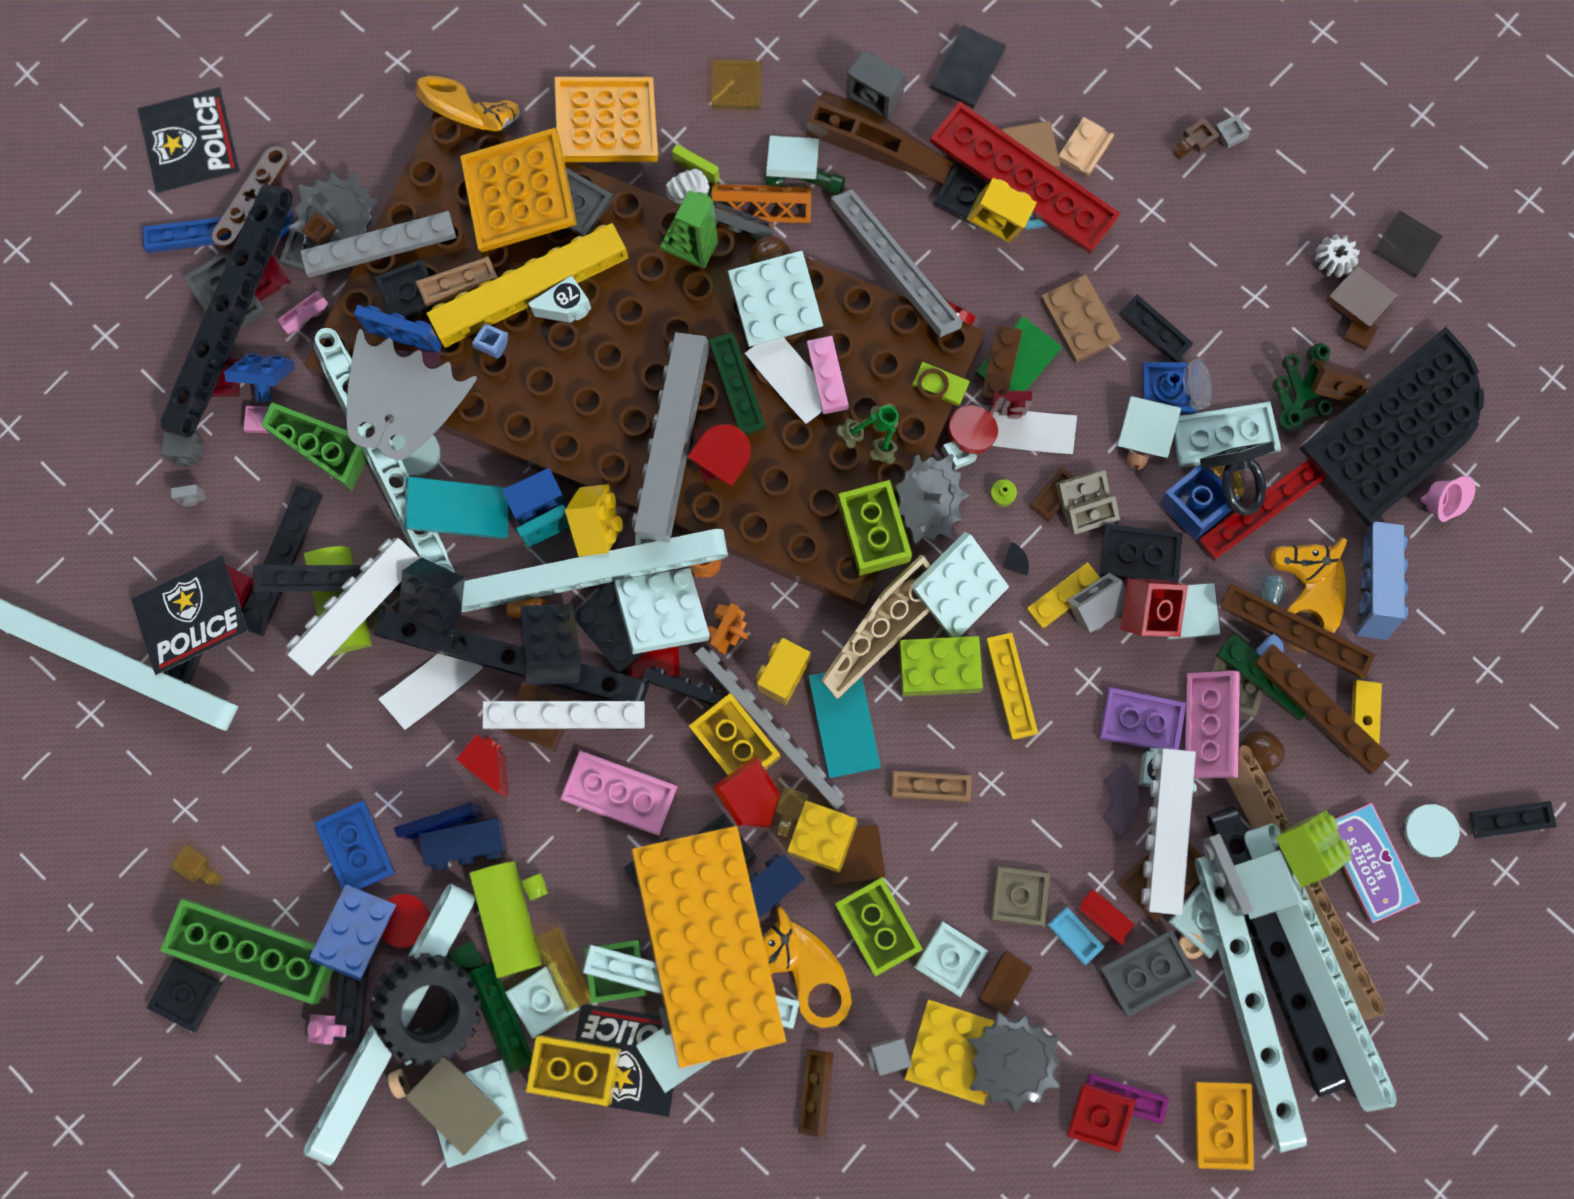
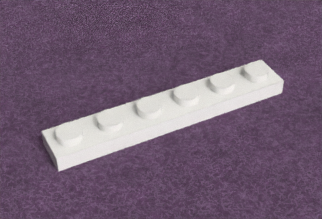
M483 701V729L645 728L644 701Z

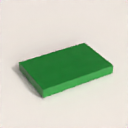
M1023 316L1013 327L1021 329L1022 335L1008 391H1027L1062 350L1060 344ZM990 355L975 373L983 381L985 380Z

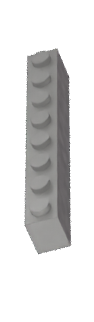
M675 332L674 341L669 343L668 355L670 356L669 365L664 367L663 379L665 385L658 395L660 408L659 413L655 414L653 419L654 437L648 443L649 461L643 467L644 485L638 491V514L635 513L632 519V528L639 538L670 542L710 348L706 336Z

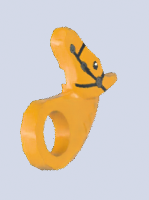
M426 76L419 78L417 81L415 95L419 100L435 112L462 124L483 130L498 131L511 124L520 116L518 105L508 100L499 103L479 102L474 104L468 96L465 87L452 79Z
M1341 537L1333 547L1319 544L1276 547L1270 554L1271 566L1276 570L1295 575L1305 587L1298 598L1286 610L1293 614L1309 612L1318 619L1321 628L1335 633L1341 623L1346 602V577L1341 556L1347 539ZM1284 641V642H1285L1287 645H1289L1293 650L1308 653V652H1306V651H1304V650H1302V649H1300V648H1298V647H1296V646H1294V645H1292V644H1290V643Z
M780 905L776 907L777 922L763 936L771 974L787 971L793 972L797 986L800 1012L810 1024L820 1028L837 1026L847 1017L852 1004L845 972L830 949L813 933L793 923ZM827 983L838 989L841 995V1005L836 1014L823 1018L811 1011L808 1005V997L810 991L815 986Z

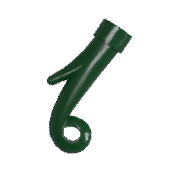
M817 168L816 179L796 178L828 190V193L839 195L843 192L846 181L844 176L831 175ZM767 170L764 173V180L771 186L782 184L786 178L766 176Z

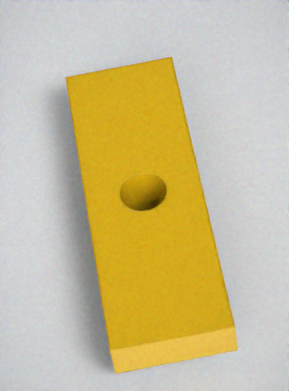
M1355 680L1353 681L1351 718L1379 744L1382 683Z

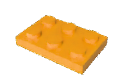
M1194 1082L1196 1167L1254 1170L1252 1084Z

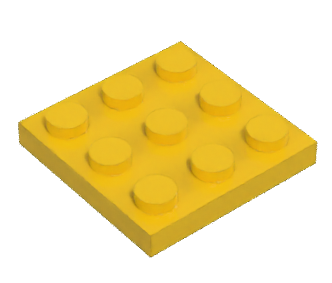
M927 1000L910 1058L912 1066L907 1068L904 1079L984 1105L987 1092L969 1089L976 1075V1071L971 1064L976 1051L967 1042V1039L980 1037L983 1033V1028L985 1026L991 1027L995 1021Z

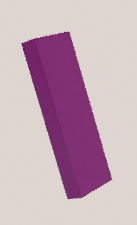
M1088 1073L1086 1084L1135 1098L1136 1104L1132 1116L1163 1125L1169 1097Z

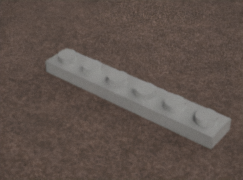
M447 211L301 250V255L307 276L313 277L457 237L451 215Z

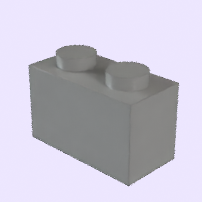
M1108 573L1069 598L1067 602L1078 624L1091 633L1101 629L1106 622L1114 617L1122 615L1126 589L1121 579Z
M901 1036L870 1045L871 1052L867 1053L868 1061L872 1071L877 1070L879 1076L912 1066L904 1038Z

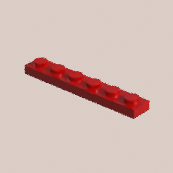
M1309 460L1305 461L1266 490L1264 503L1258 512L1251 516H1241L1234 513L1198 540L1199 544L1210 558L1215 561L1324 481L1325 478Z

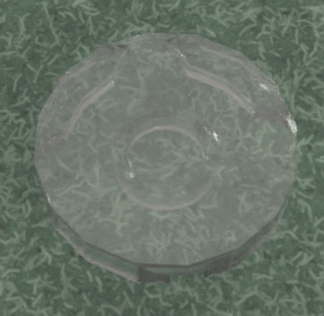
M1202 359L1189 360L1187 362L1188 366H1185L1183 372L1185 393L1191 395L1193 400L1189 401V404L1195 410L1207 409L1212 400V383L1209 370Z

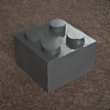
M863 50L847 74L846 97L872 108L889 119L903 99L906 75L900 68L883 62L878 55L870 54Z

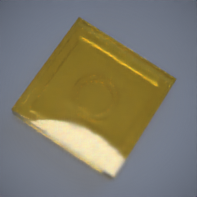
M713 60L712 109L760 110L762 61Z

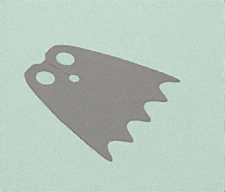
M359 329L354 346L348 384L347 430L349 438L359 446L364 448L376 447L386 457L394 460H403L418 450L442 426L469 392L477 377L473 376L462 382L456 381L452 377L450 362H446L435 369L427 368L423 363L420 350L415 351L408 357H400L394 350L391 338L386 339L378 346H370L365 340L363 330ZM392 415L394 421L392 423L385 422V416ZM370 422L375 427L373 436L363 438L359 435L358 427L361 423ZM396 434L402 435L406 441L404 448L398 451L393 450L389 446L390 437Z

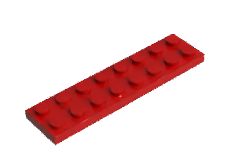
M962 102L956 105L930 138V143L987 183L992 178L1003 180L1008 183L1010 188L1028 194L1032 200L1037 202L1032 212L1034 216L1090 255L1121 215L1116 209Z

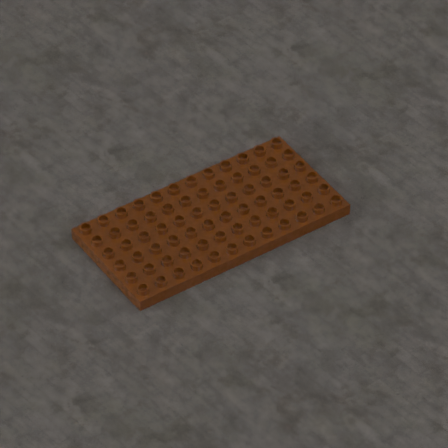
M435 111L433 112L373 231L449 211L457 238L354 266L323 328H330L338 334L351 359L359 329L363 330L365 340L370 346H378L386 340L385 338L366 333L354 315L357 305L366 308L367 305H371L382 310V313L388 314L375 276L421 259L425 263L429 276H433L489 257L497 277L500 278L504 272L511 269L516 270L524 266L530 259H539L547 255L551 249L564 247L570 244L574 238L580 236L568 228H564L485 252H481L478 249L460 156L517 138L500 131L483 130L462 124ZM565 162L566 168L613 194V200L592 232L601 225L613 223L628 255V259L577 283L589 300L591 309L588 314L580 320L575 319L569 323L535 317L530 307L491 325L508 333L507 345L499 358L473 348L472 342L478 332L450 346L444 347L427 313L410 318L408 321L416 323L419 320L431 326L442 345L439 355L393 341L394 350L400 357H408L415 351L420 350L423 363L427 368L435 369L446 362H450L454 380L462 382L473 376L477 377L474 385L439 428L440 430L541 472L550 468L555 479L578 489L580 487L609 484L611 493L615 495L616 505L638 514L639 504L637 503L639 489L643 488L644 485L643 467L649 461L648 443L654 437L653 419L655 414L659 413L658 395L665 385L663 372L665 365H669L670 356L668 355L670 341H674L675 332L706 336L708 342L710 339L734 332L766 429L747 435L751 446L750 461L732 487H729L719 479L703 482L700 466L689 460L687 456L673 529L686 535L722 529L724 530L728 553L864 611L882 570L859 576L838 504V494L890 480L898 506L899 498L895 485L902 481L904 472L910 470L912 460L916 455L920 456L922 462L932 456L954 404L942 400V396L948 390L949 381L946 374L939 369L966 379L983 340L985 330L962 322L960 329L939 337L909 299L804 256L823 326L784 338L813 371L807 341L829 336L833 337L849 405L847 410L827 414L821 412L806 424L745 354L753 346L748 347L727 272L751 265L750 252L758 240L752 238L751 234L741 231V233L732 231L727 228V224L718 221L716 224L718 243L704 269L659 249L681 205L576 162ZM454 297V298H451V299H448V300H445V301H442V302H440V303H445V304H446V303H448V302L454 300L455 297ZM328 338L319 340L323 347L333 346V342ZM313 347L304 366L312 375L328 381ZM710 347L693 430H702L707 427L727 423L738 428ZM922 362L939 368L925 370L919 376L917 389L912 387ZM937 374L941 376L944 380V389L938 394L927 393L922 387V380L926 375ZM348 384L344 385L342 388L348 390ZM888 403L893 404L899 415L898 426L891 437V440L897 445V451L894 452V463L887 464L886 462L873 460L870 457V452L873 450V440L885 438L887 434L886 431H876L873 428L874 423L863 428L864 438L862 441H857L853 448H848L845 445V442L836 432L837 427L843 426L847 419H852L859 423L863 422L871 415L870 410L873 406L881 407ZM693 431L688 455L696 446Z

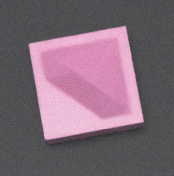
M246 406L244 431L246 433H268L261 424L269 406Z

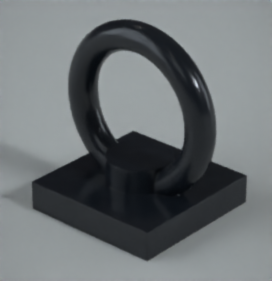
M1269 441L1233 447L1200 458L1202 469L1226 465L1222 474L1223 495L1228 506L1238 515L1251 516L1262 507L1266 496V481L1262 468L1254 458L1274 452V443ZM1249 468L1252 472L1256 486L1254 499L1248 506L1242 505L1237 500L1232 482L1234 471Z

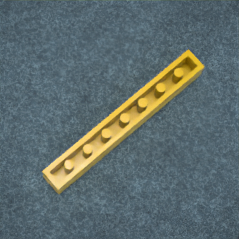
M613 223L601 225L586 236L574 238L570 244L564 247L553 248L547 255L539 259H530L524 266L516 270L511 269L504 272L500 278L481 283L477 289L471 292L460 293L454 300L446 304H437L431 311L427 312V315L444 347H447L480 331L484 323L493 325L530 307L529 302L570 276L574 278L576 283H579L628 259L627 251Z

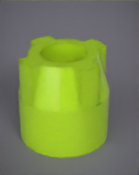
M541 873L522 881L530 901L548 894L546 883Z

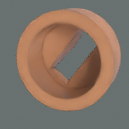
M1130 449L1126 462L1130 469L1136 465L1135 470H1140L1147 464L1149 456Z

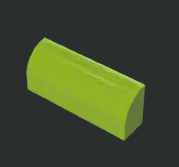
M327 547L304 553L306 565H354L351 548ZM312 591L318 618L326 610L323 608L325 603L333 596L338 598L343 591ZM366 619L331 656L372 646Z
M507 862L470 872L497 978L542 966L516 863Z

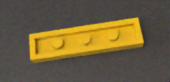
M1013 633L987 638L986 642L1011 740L1037 735L1038 730Z

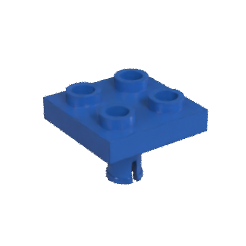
M249 353L225 371V381L254 384L255 401L259 402L261 398V402L271 400L270 386H275L295 369L294 360L284 359V356L281 355L261 357L258 353Z
M1143 362V399L1180 407V414H1194L1196 412L1194 363Z

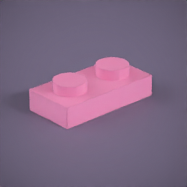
M317 290L277 320L287 334L297 332L304 327L305 322L310 318L320 316L329 304Z

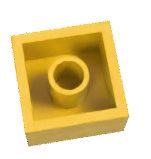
M992 178L978 195L966 220L1010 243L1025 228L1037 202L1032 200L1028 194L1010 188L1005 181Z
M609 484L580 487L565 509L579 557L609 553L622 531V519L620 516H617L615 509L616 498L614 493H611Z
M782 637L780 643L775 642L768 654L769 663L767 667L761 666L755 679H757L758 692L786 706L810 662L811 652Z
M805 801L788 848L789 855L840 873L857 826V819Z

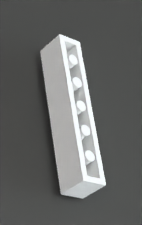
M388 538L378 548L380 553L374 560L371 557L367 559L360 567L362 572L356 579L353 576L349 578L341 587L344 591L339 597H331L323 606L326 610L320 617L313 616L304 626L307 630L301 637L295 635L286 645L288 650L285 654L308 675L312 676L402 581V570L420 559L399 538H394L392 541Z
M1158 748V754L1154 753L1152 765L1153 769L1156 770V779L1151 782L1150 795L1154 796V803L1148 812V823H1152L1151 834H1147L1146 850L1150 851L1149 861H1145L1143 870L1144 877H1147V886L1142 889L1141 903L1145 905V909L1149 912L1182 915L1196 754L1193 751Z

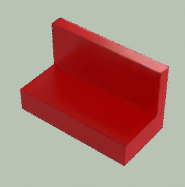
M1094 889L1089 891L1075 909L1116 945H1122L1125 942L1123 938L1135 925Z

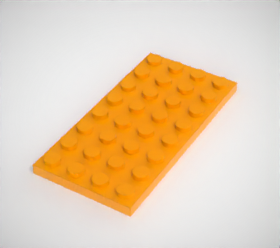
M737 826L631 849L678 1069L786 1042Z

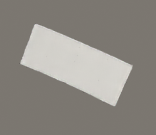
M784 337L755 345L745 353L772 387L806 424L822 412L812 369Z
M981 405L983 409L989 412V406ZM1027 411L1026 415H1022V418L1009 419L1007 416H1000V412H994L993 417L997 422L998 436L992 446L1073 454L1077 415Z
M459 640L455 643L456 651L465 648ZM437 654L413 674L380 697L379 700L406 730L464 685L483 667Z

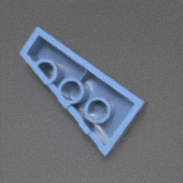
M1375 521L1364 533L1362 565L1367 566V568L1364 569L1360 580V589H1365L1361 603L1358 604V614L1363 615L1362 624L1356 628V636L1388 640L1402 621H1405L1407 618L1408 606L1405 605V596L1408 591V583L1404 581V574L1407 570L1408 560L1404 558V551L1407 547L1408 539L1404 535V525Z

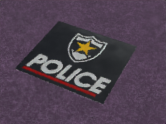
M221 87L137 108L156 193L240 172Z
M223 555L131 599L155 676L248 631Z
M588 1004L581 1005L575 1041L621 1049L612 1104L606 1107L669 1117L674 1087L666 1093L664 1092L636 1046L663 1028L661 1016Z

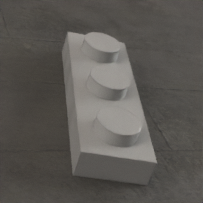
M1220 834L1203 839V853L1206 859L1213 864L1215 869L1214 878L1217 884L1224 889L1227 896L1225 897V902L1230 912H1234L1235 917L1253 912L1252 905Z

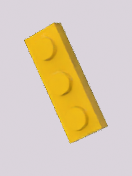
M1087 562L1030 605L1026 611L1043 630L1071 609L1067 602L1069 598L1099 580L1100 577Z

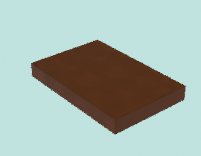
M1189 842L1184 895L1199 882L1195 868V859L1202 857ZM1148 853L1124 874L1117 883L1152 922H1156L1164 913L1149 912L1145 909V905L1141 903L1142 889L1147 886V877H1144L1143 870L1145 861H1149Z

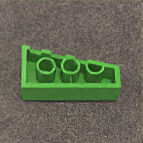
M689 190L659 249L705 269L718 243L714 204L707 194L703 192L695 193Z
M271 402L261 426L273 437L350 491H353L367 459L361 446L350 440L348 431Z

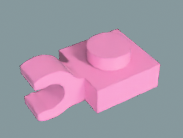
M310 1014L307 1042L333 1044L334 1036L345 1037L346 1026L335 1025V1016Z

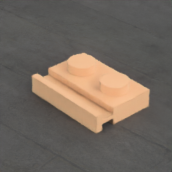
M1083 117L1059 154V161L1078 172H1083L1086 177H1089L1112 141L1114 134H1109L1101 126Z

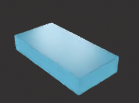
M1065 907L1047 924L1051 931L1083 965L1089 963L1104 948L1101 942L1068 907Z

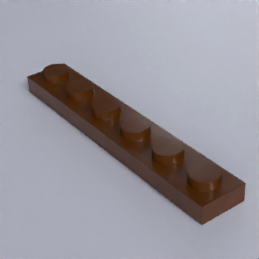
M1232 583L1229 585L1218 607L1270 634H1275L1280 639L1361 679L1366 677L1376 655Z
M1274 644L1269 645L1253 663L1368 775L1374 774L1389 757V754Z

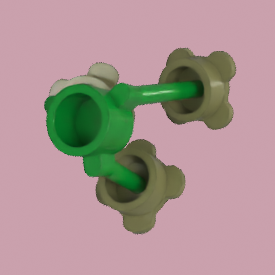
M888 403L881 407L873 406L870 410L871 415L863 422L859 423L855 420L847 419L843 426L837 427L836 432L845 442V445L848 448H853L857 441L863 440V428L874 423L873 428L876 431H886L887 434L885 438L873 440V450L870 452V457L873 460H879L887 464L894 463V452L897 451V445L891 440V437L898 426L899 415L893 404Z

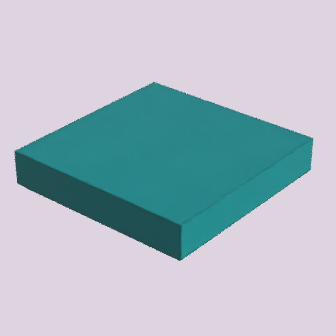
M562 504L516 529L527 547L531 548L570 528L565 507Z

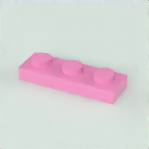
M829 336L807 341L823 414L849 409L833 337Z

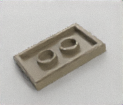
M444 1057L405 1097L463 1156L473 1148L504 1114L450 1059L446 1060Z

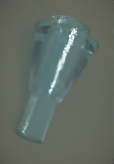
M1268 575L1267 579H1261L1263 599L1278 605L1287 583L1283 582V577Z

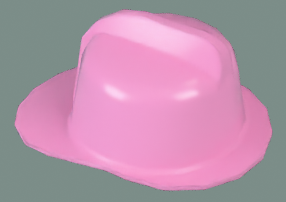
M1461 476L1452 481L1434 482L1428 493L1421 497V502L1426 504L1428 511L1437 515L1441 522L1448 521L1461 515L1469 508L1475 495V482L1469 476Z

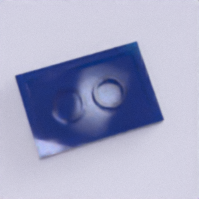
M469 802L393 828L396 837L410 841L419 838V834L446 829L480 818L483 815L481 806Z

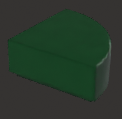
M473 940L448 954L452 961L462 967L474 968L485 964Z

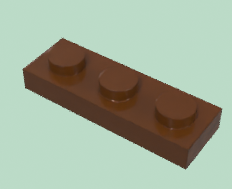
M998 324L980 398L991 400L994 391H998V395H1005L1006 391L1009 390L1022 335L1021 329Z
M807 1049L798 1133L815 1137H825L834 1052Z

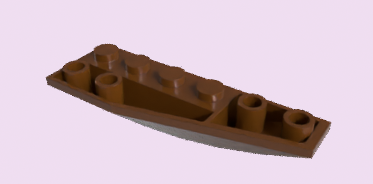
M824 91L816 100L807 120L808 136L942 186L945 184L953 162L872 108Z

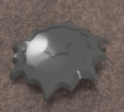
M331 172L327 183L317 180L315 186L311 188L301 184L298 185L301 202L294 211L299 219L289 226L291 231L302 233V228L317 211L338 228L326 244L367 233V228L372 223L370 212L378 203V199L369 198L367 188L359 186L357 173H353L346 180H340L335 173ZM302 233L304 236V245L319 246L308 236Z
M949 454L938 461L933 457H929L924 462L921 461L919 455H916L912 460L910 470L905 471L902 481L895 485L899 498L898 510L903 517V525L911 531L914 543H918L923 537L934 541L939 534L952 540L951 526L954 522L962 520L959 504L968 498L969 494L959 487L961 473L952 470L953 454Z
M997 1011L994 1025L991 1027L985 1026L980 1037L967 1039V1042L976 1051L975 1056L971 1060L976 1075L969 1089L987 1092L990 1103L1006 1102L1014 1114L1018 1112L1024 1102L1042 1103V1096L1046 1090L1060 1088L1059 1082L1054 1077V1072L1060 1065L1055 1054L1059 1035H1046L1041 1025L1031 1026L1026 1014H1023L1018 1020L1012 1021Z

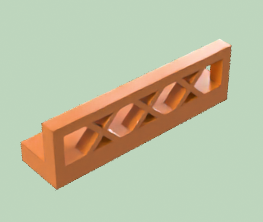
M713 184V201H727L733 208L743 211L740 207L745 202H752L758 209L751 215L769 222L811 223L812 187ZM770 203H778L783 210L777 215H770L765 207ZM795 203L806 204V216H795L789 209Z

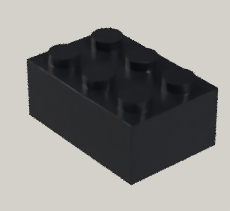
M573 604L521 605L519 631L525 685L579 683L581 657Z

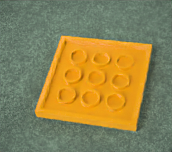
M555 77L556 126L560 137L564 162H658L653 77Z
M556 128L460 156L477 246L481 252L577 225L560 137Z

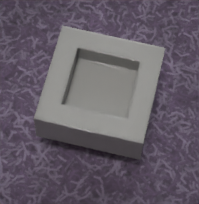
M1238 114L1217 124L1214 128L1220 135L1219 138L1226 149L1248 139L1250 135Z
M196 484L171 488L172 499L182 506H195L197 502L206 501L205 491Z

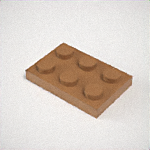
M1087 275L1041 296L1044 307L1075 363L1120 342L1121 337Z

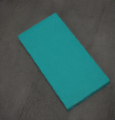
M407 477L404 529L507 539L508 502L502 492L505 488Z
M826 672L808 675L829 779L881 769L862 676L836 699L821 681Z

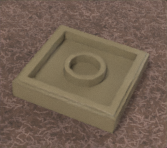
M996 866L990 920L1045 927L1050 873Z

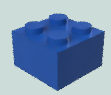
M1201 464L1165 492L1159 504L1195 541L1232 511L1224 498L1222 481L1209 468L1202 469Z
M550 468L502 490L520 526L562 504L565 509L568 506Z

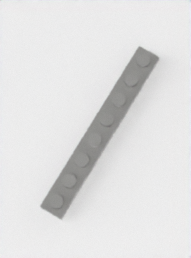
M851 189L831 197L830 205L937 335L942 337L960 329L963 322L857 194Z
M701 647L695 653L696 658L729 694L733 695L751 719L835 811L839 810L845 803L842 800L844 794L836 785L830 787L824 780L827 777L817 765L812 767L806 761L809 757L799 745L795 748L788 741L791 736L782 726L779 728L775 727L771 722L773 716L765 707L759 709L753 702L756 699L746 687L742 690L735 683L738 681L735 674L729 668L724 671L718 664L721 659L712 649L707 652L704 647Z

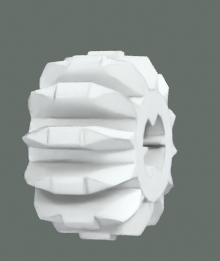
M697 169L679 173L676 177H672L671 181L666 185L670 201L678 205L682 204L689 190L695 193H709L706 176L703 175L701 170Z
M1338 234L1333 235L1331 238L1326 237L1323 239L1322 244L1316 248L1315 262L1321 263L1318 268L1319 270L1326 269L1327 276H1330L1333 272L1336 278L1341 277L1343 273L1347 275L1358 264L1357 256L1360 250L1353 249L1356 241L1347 242V235L1342 239L1339 238Z

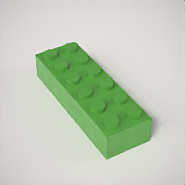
M180 899L160 950L166 954L310 1004L321 1003L333 972L330 968L310 961V955L316 945L315 942L187 899Z

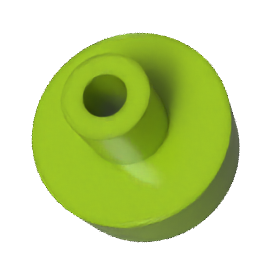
M1009 480L997 481L992 486L990 492L991 500L1000 507L1011 505L1017 495L1015 485Z

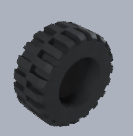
M420 953L419 958L410 955L405 957V963L400 965L396 962L390 967L393 971L389 975L383 973L379 978L382 984L380 987H374L372 995L375 999L370 1002V1012L373 1015L371 1023L387 1050L392 1055L395 1054L400 1060L406 1063L411 1060L414 1065L421 1066L424 1064V1061H428L430 1065L439 1064V1058L444 1057L446 1060L454 1057L452 1053L454 1050L459 1048L462 1051L467 1046L464 1042L467 1037L473 1038L476 1032L473 1024H478L481 1014L477 1011L481 1007V999L477 996L478 989L470 979L471 977L454 961H449L445 956L439 954L433 957L429 953ZM429 985H437L445 989L449 995V1006L446 1015L438 1025L421 1032L410 1031L403 1025L401 1020L402 1008L407 998L413 992Z

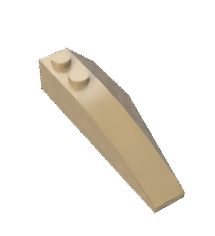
M920 555L883 590L825 673L821 681L836 699L848 690L929 612L910 587L931 566L923 555Z

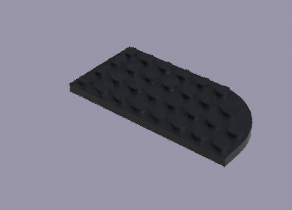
M1445 327L1299 449L1360 519L1369 526L1462 448L1476 431L1479 425L1480 412L1484 407V389L1480 387L1477 375L1479 370L1476 363L1461 342Z

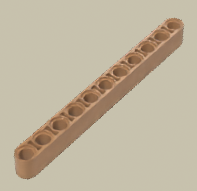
M1246 745L1240 746L1238 749V778L1226 779L1252 829L1274 824L1280 833H1283L1292 826L1251 749ZM1320 880L1304 886L1363 1021L1383 1015L1385 1010L1383 1001Z

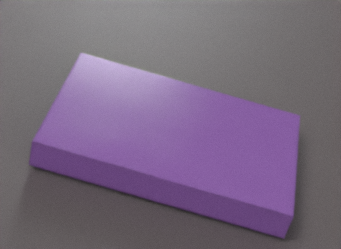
M1108 687L1099 739L1145 749L1179 750L1186 703Z

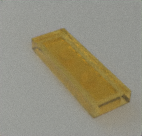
M560 926L536 936L534 941L566 1012L568 1013L590 1003L589 989Z

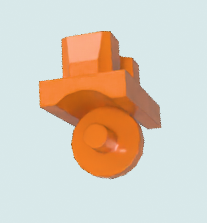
M733 603L730 606L719 604L714 617L722 621L718 629L711 626L707 627L710 635L708 642L719 653L726 655L730 645L736 646L739 639L747 641L749 637L744 632L747 625L743 621L746 613L740 610L738 605Z

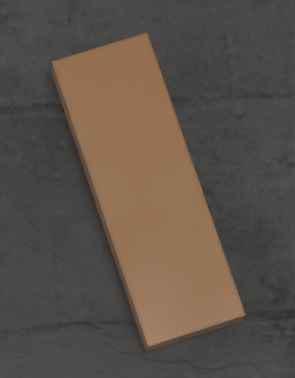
M485 257L416 281V286L425 307L454 298L460 293L471 292L477 289L481 283L493 281L498 277L489 257Z
M892 771L891 798L971 802L972 775Z

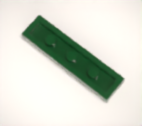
M734 332L710 339L709 344L738 428L746 436L765 430L766 426Z
M1235 634L1230 635L1215 656L1234 671L1240 672L1244 679L1296 720H1302L1306 714L1253 665L1260 655Z
M493 962L468 972L467 974L478 989L477 996L481 999L482 1011L509 1075L531 1065L533 1055L510 1000L505 993L502 981L496 976Z

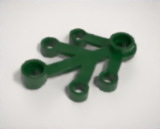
M1317 343L1308 348L1307 358L1310 363L1302 381L1297 369L1300 365V359L1297 355L1290 354L1282 360V366L1287 371L1289 379L1286 376H1281L1274 379L1272 387L1277 392L1283 409L1279 415L1278 422L1281 428L1286 431H1297L1303 426L1304 420L1315 416L1323 417L1332 412V404L1327 400L1317 402L1315 407L1302 410L1306 400L1321 396L1311 390L1318 373V369L1312 363L1314 359L1324 362L1329 359L1330 348L1324 343ZM1289 359L1293 361V366L1289 364ZM1279 381L1283 382V388L1280 387ZM1290 386H1292L1295 395L1293 403L1287 391ZM1321 405L1325 406V412L1322 411Z

